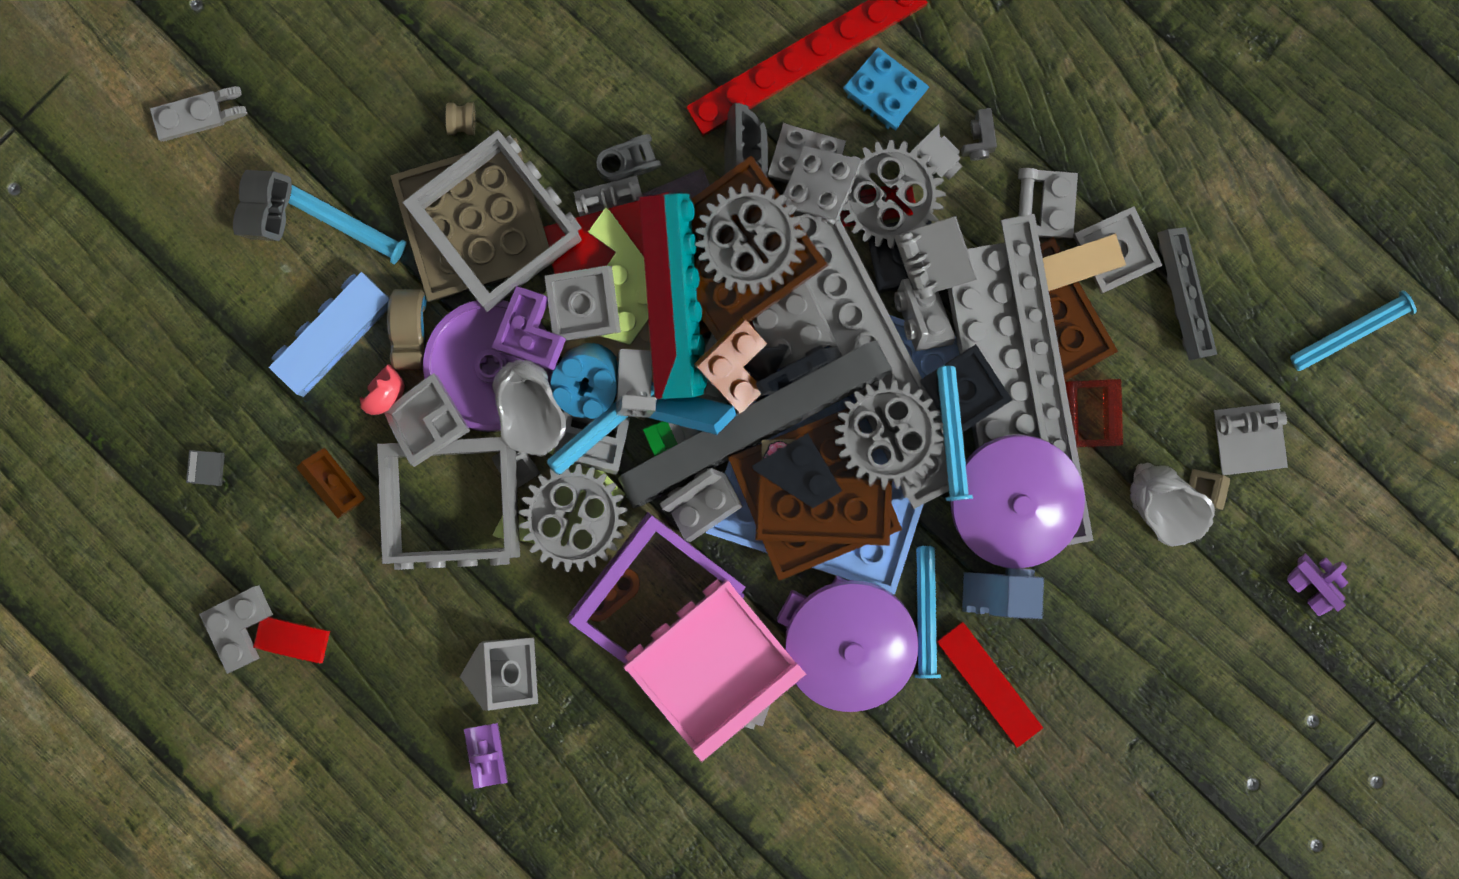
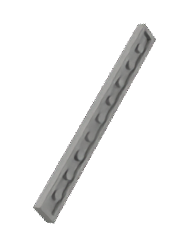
M1035 214L1001 220L1039 435L1041 439L1053 444L1071 459L1082 480ZM1086 496L1080 526L1068 545L1093 541Z

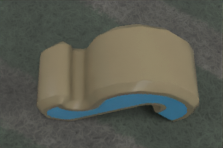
M394 289L390 294L387 327L391 342L390 362L395 370L423 369V358L426 348L423 312L425 311L427 298L422 289Z

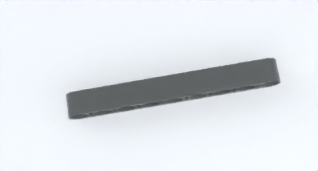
M877 340L866 343L748 406L741 414L737 412L736 416L717 435L702 431L619 476L618 480L632 508L643 506L694 479L698 472L719 466L728 461V457L760 444L761 440H767L854 394L855 391L858 392L865 388L867 384L871 385L892 372V368Z

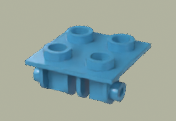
M878 47L844 86L843 91L848 94V99L851 98L860 106L863 104V111L869 108L872 111L871 117H874L875 114L878 115L877 119L886 125L885 128L889 129L891 127L896 130L905 116L929 89V86Z

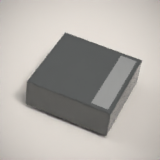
M189 450L186 483L222 486L225 453Z

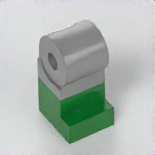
M664 421L643 429L654 456L702 432Z

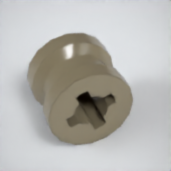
M447 102V135L455 136L458 132H465L468 136H474L476 130L474 102H467L464 106H457L454 102Z

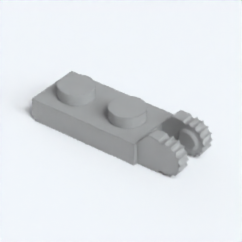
M228 87L217 92L211 91L150 108L158 140L161 142L222 126L225 125L224 122L246 116L247 111L244 106H234L221 111L219 105L220 102L236 99L241 96L240 87Z

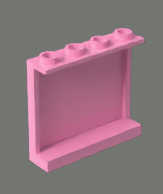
M718 579L702 591L706 597L696 605L693 601H690L676 613L680 617L671 626L665 622L651 634L654 640L645 648L639 644L625 656L628 662L623 665L624 669L629 672L688 743L701 762L806 675L727 579L722 583Z

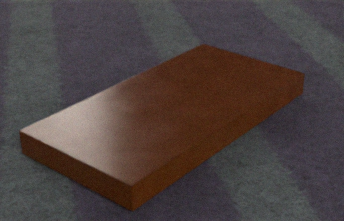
M1054 237L1040 244L1042 258L1062 252ZM1079 282L1049 291L1065 381L1118 352Z
M758 474L755 540L890 546L892 481H888L884 490L881 487V480L876 479L872 486H868L869 478L866 477L857 480L856 477L834 476L842 492L815 508H811Z

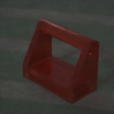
M1121 379L1065 382L1077 448L1123 446ZM1102 388L1104 439L1079 440L1077 389Z

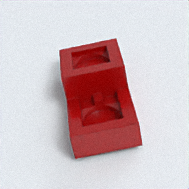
M268 617L259 622L253 648L301 660L323 663L330 631L306 624Z

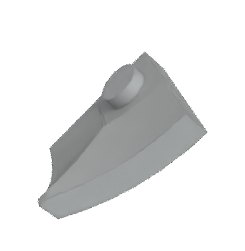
M434 373L404 394L385 412L395 438L410 465L414 467L470 431L441 380Z

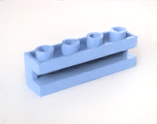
M361 272L358 276L355 274L351 275L342 284L341 289L343 291L335 299L329 298L318 309L320 315L312 323L308 321L295 333L297 339L289 347L284 345L273 355L272 360L274 362L269 368L297 395L304 397L388 310L389 297L364 273Z

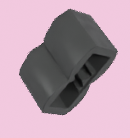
M245 170L239 185L240 203L236 208L233 219L234 235L251 240L280 241L286 225L285 208L291 196V177L275 171Z

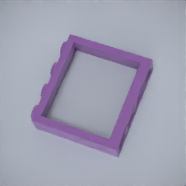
M649 512L646 513L567 616L569 623L624 664L628 662L625 658L628 652L588 623L587 620L655 532L671 542L720 581L724 582L727 579L742 598H744V593L742 592L746 588L737 579Z

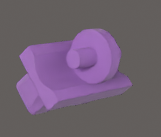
M1305 553L1298 558V566L1287 576V581L1298 593L1311 583L1319 590L1308 599V604L1318 616L1327 613L1333 608L1337 612L1346 606L1343 602L1345 596L1332 581L1340 588L1345 587L1348 581L1341 574L1346 570L1347 566L1343 561L1333 565L1325 557L1318 563L1325 570V573H1323Z
M498 723L465 728L464 733L474 789L507 783L508 779Z

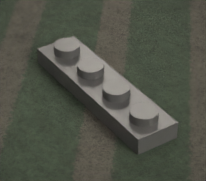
M1183 227L1158 232L1159 250L1164 258L1167 270V283L1172 291L1175 315L1180 323L1183 335L1182 343L1184 350L1187 352L1188 360L1217 355L1187 229Z

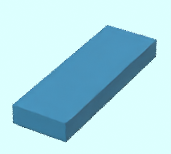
M699 397L656 399V411L649 418L717 435L736 416L733 405Z

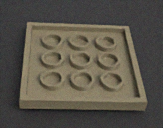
M514 138L513 140L519 145L517 138ZM502 152L498 153L425 208L483 286L509 279L549 248L535 196ZM519 152V153H518V156H519V157L522 159V161L524 162L522 153ZM467 153L390 175L428 302L469 291V288L406 208L403 201Z

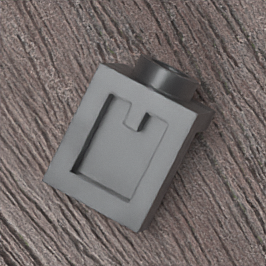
M991 108L979 109L975 115V120H971L973 140L979 139V143L963 145L961 149V156H970L971 161L987 159L990 157L989 153H993L997 148Z

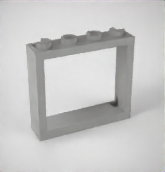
M499 130L403 201V204L486 312L512 294L516 286L521 287L582 241L577 232L582 227L570 212L566 215L563 214L557 206L562 201L550 186L546 189L543 188L538 181L542 176L530 160L524 163L518 156V153L522 150L510 135L505 138ZM502 152L561 228L565 236L489 293L425 208L498 153Z
M502 437L457 439L432 455L500 452L504 548L402 553L398 458L406 456L399 443L377 444L382 564L394 563V570L414 569V562H425L426 568L446 567V561L457 560L458 567L478 566V559H490V565H509L510 558L520 557L516 451L508 448Z

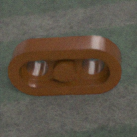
M627 568L620 577H625L630 581L629 588L621 590L616 583L603 600L604 608L600 611L595 610L589 620L598 622L607 619L638 593L640 579L634 570Z

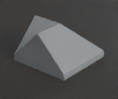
M534 637L487 640L479 643L460 678L484 711L538 704Z

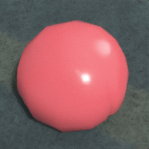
M387 364L368 385L370 393L365 398L360 397V407L367 414H383L403 396L404 380L390 364Z

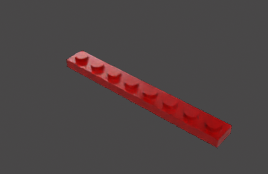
M867 0L686 106V110L703 137L726 124L729 109L734 103L747 105L750 107L749 109L755 107L924 8L928 2L927 0Z

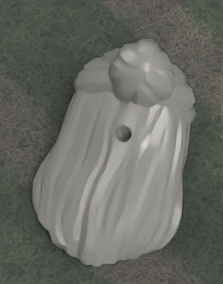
M529 360L508 362L495 375L492 384L500 417L502 440L512 450L537 456L545 455L557 447L559 441L563 438L566 429V418L553 397L548 383V375L544 368Z
M1148 462L1145 464L1140 463L1136 466L1134 482L1130 488L1131 502L1133 503V508L1138 510L1144 521L1157 535L1158 540L1165 545L1173 547L1186 545L1205 536L1206 532L1209 531V527L1213 524V517L1215 515V507L1211 499L1187 484L1171 467L1164 465L1154 466Z

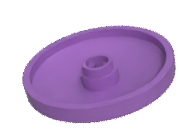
M478 300L459 306L438 323L431 333L425 348L423 358L424 379L433 373L439 377L467 426L472 430L482 432L501 431L500 417L492 384L495 375L508 362L522 360L492 348L510 303L508 301L502 300L488 312H486ZM540 322L538 328L547 331ZM542 367L548 375V383L550 385L554 370Z
M1007 435L983 444L965 460L968 494L973 495V499L951 501V513L960 537L979 557L1001 567L1027 568L1050 560L1070 543L1083 517L1085 495L1080 474L1071 459L1063 451L1041 438L1029 435Z
M849 580L832 583L816 590L798 606L787 627L785 650L806 673L805 676L796 682L797 686L806 696L819 705L832 710L857 712L872 709L887 702L905 686L916 665L918 636L908 610L896 596L876 584Z

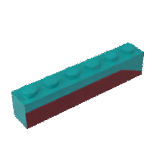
M689 194L639 197L656 399H669L704 395L707 379L694 366L702 357L705 349L704 339L700 335L699 329L702 308L701 304L697 302L696 288L699 286V272L695 268L694 254L697 250L695 243L697 241L695 235L692 234L691 220L694 218V205L689 198Z

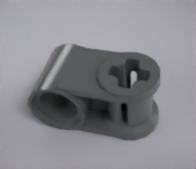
M641 135L601 151L596 161L599 177L603 181L610 183L643 175L662 166L661 162L656 160L650 144L652 141L651 135ZM640 150H642L645 161L642 158ZM612 158L619 161L621 165L619 170L614 173L606 172L602 167L605 160Z

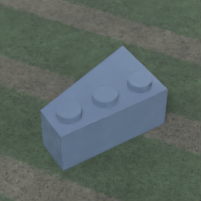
M1006 568L1005 574L964 572L962 612L989 613V615L1012 618L1042 619L1044 578L1035 576V570Z

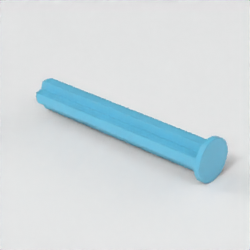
M292 185L289 204L391 258L390 263L396 264L401 258L406 247L405 240L398 242Z
M1402 290L1399 292V297L1291 355V362L1297 371H1301L1407 313L1415 314L1417 312L1416 306L1410 295Z
M942 366L938 368L937 376L950 497H946V501L973 499V495L968 494L956 368L954 366Z
M651 382V397L655 396L653 382ZM617 400L607 411L598 418H595L547 460L553 472L558 475L562 474L628 417L616 415Z
M919 546L916 549L918 674H915L914 678H941V674H937L935 548L932 546Z

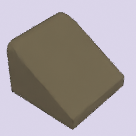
M1192 469L1189 485L1211 499L1215 509L1223 510L1230 478L1220 474Z

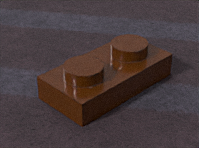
M325 447L303 460L296 467L337 519L359 506L366 499Z

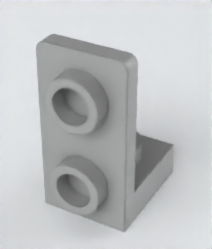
M621 349L619 351L617 416L649 418L656 411V397H651V351Z

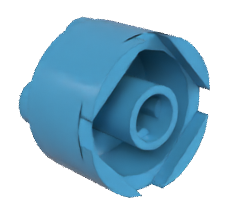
M584 343L571 348L563 355L553 371L550 382L553 397L562 410L578 418L595 419L610 408L617 396L618 362L614 353L600 344ZM584 378L589 379V383L585 382Z

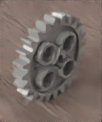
M889 140L887 149H883L879 142L875 144L876 152L874 153L866 147L863 148L865 158L862 159L859 175L853 182L852 192L847 196L848 201L844 204L842 211L850 212L844 219L845 223L856 222L852 230L854 234L862 230L865 231L863 241L867 242L872 236H875V246L880 247L883 240L887 239L888 246L892 249L896 241L894 235L925 226L928 220L933 222L939 221L932 213L934 210H944V206L937 203L936 200L946 196V193L936 188V186L944 182V179L933 177L939 170V167L937 165L926 166L931 159L928 154L919 159V147L916 146L909 153L907 142L903 141L900 148L896 149L894 141ZM890 162H896L900 166V173L893 180H887L883 175L885 165ZM871 173H875L889 188L895 189L898 187L896 195L913 211L912 216H908L894 201L888 200L885 202L884 199L887 197V194L870 178ZM914 185L921 186L924 192L923 198L918 203H910L906 197L907 190ZM866 186H873L876 189V198L873 202L864 204L860 199V192ZM889 209H896L900 214V220L894 227H887L883 222V215Z
M742 184L741 194H738L734 188L730 187V197L728 199L717 194L720 204L717 207L709 203L707 204L708 209L712 212L710 217L700 215L699 217L707 224L706 228L696 229L697 233L704 236V240L696 242L695 246L705 249V252L698 259L710 261L704 270L707 273L717 271L714 277L715 282L720 283L727 278L725 288L731 290L738 283V292L741 294L746 292L748 285H750L754 294L759 293L760 284H763L766 290L771 291V280L774 279L782 285L784 284L781 276L783 272L791 275L794 274L789 266L790 262L801 263V260L794 253L795 250L805 249L804 245L797 242V238L805 236L806 233L795 227L803 222L800 217L791 218L796 207L792 204L784 208L783 206L787 198L782 194L774 200L775 190L771 187L765 195H763V189L760 184H756L753 193L750 192L746 184ZM754 207L761 208V219L755 224H749L747 221L748 211ZM736 214L740 218L747 231L756 235L754 241L769 260L767 264L762 262L757 251L747 243L744 244L747 241V237L733 221V215ZM732 227L735 232L734 239L728 244H722L720 241L722 230ZM773 234H779L781 237L780 247L775 251H768L766 248L767 239ZM751 254L754 258L753 267L748 271L742 272L739 268V261L742 256Z
M879 380L878 390L876 391L867 384V395L863 396L855 391L856 403L845 401L844 406L849 411V414H838V418L845 425L835 426V432L844 435V437L835 440V445L846 448L839 453V458L851 459L846 469L851 470L857 467L859 469L856 475L857 480L861 479L865 474L868 475V486H872L876 479L881 480V487L884 490L888 481H893L895 488L899 489L901 479H905L911 486L913 485L912 475L915 473L923 479L925 477L923 465L933 469L935 464L930 456H940L941 451L934 447V444L944 442V437L935 434V432L943 429V423H934L933 421L940 415V411L934 410L929 412L928 409L933 400L928 399L922 402L920 400L922 395L921 389L914 395L910 394V383H907L903 390H899L897 380H893L891 388L886 389L884 382ZM895 405L902 406L907 411V416L903 420H894L888 413L889 409ZM876 408H881L889 430L891 432L897 431L894 440L904 460L902 462L897 460L889 438H881L884 434V426L875 412ZM863 419H871L875 422L877 428L870 434H864L858 429L857 425ZM906 436H916L921 442L920 448L915 451L905 449L902 440ZM876 449H884L890 454V460L886 464H877L872 460L871 454Z
M577 464L574 473H571L570 468L558 475L550 469L551 479L548 480L542 475L538 476L542 484L540 488L533 485L529 486L530 490L534 493L533 498H522L525 503L530 505L529 509L519 511V514L528 517V521L521 523L519 527L529 528L530 531L523 540H534L535 544L530 552L534 553L541 549L543 551L540 558L541 562L546 561L549 557L553 558V569H556L560 562H564L565 571L570 572L572 564L576 563L581 572L584 571L585 561H588L595 568L597 567V556L605 561L609 559L605 551L607 548L614 551L618 550L613 539H624L625 537L617 531L618 526L628 525V522L619 519V515L627 512V508L617 506V503L624 496H613L612 491L616 488V483L605 486L604 482L607 475L604 473L597 479L594 478L595 468L593 467L586 474H583L581 464ZM561 487H568L573 493L571 503L566 506L559 505L555 498L557 490ZM581 490H585L586 496L578 511V516L582 518V522L573 525L567 544L562 546L561 540L569 525V520L565 518V514L574 511ZM592 499H599L604 504V512L598 518L590 517L586 511V506ZM549 518L557 519L561 525L560 532L555 537L547 536L543 530V525ZM580 530H586L592 536V543L587 549L578 548L574 542V536Z

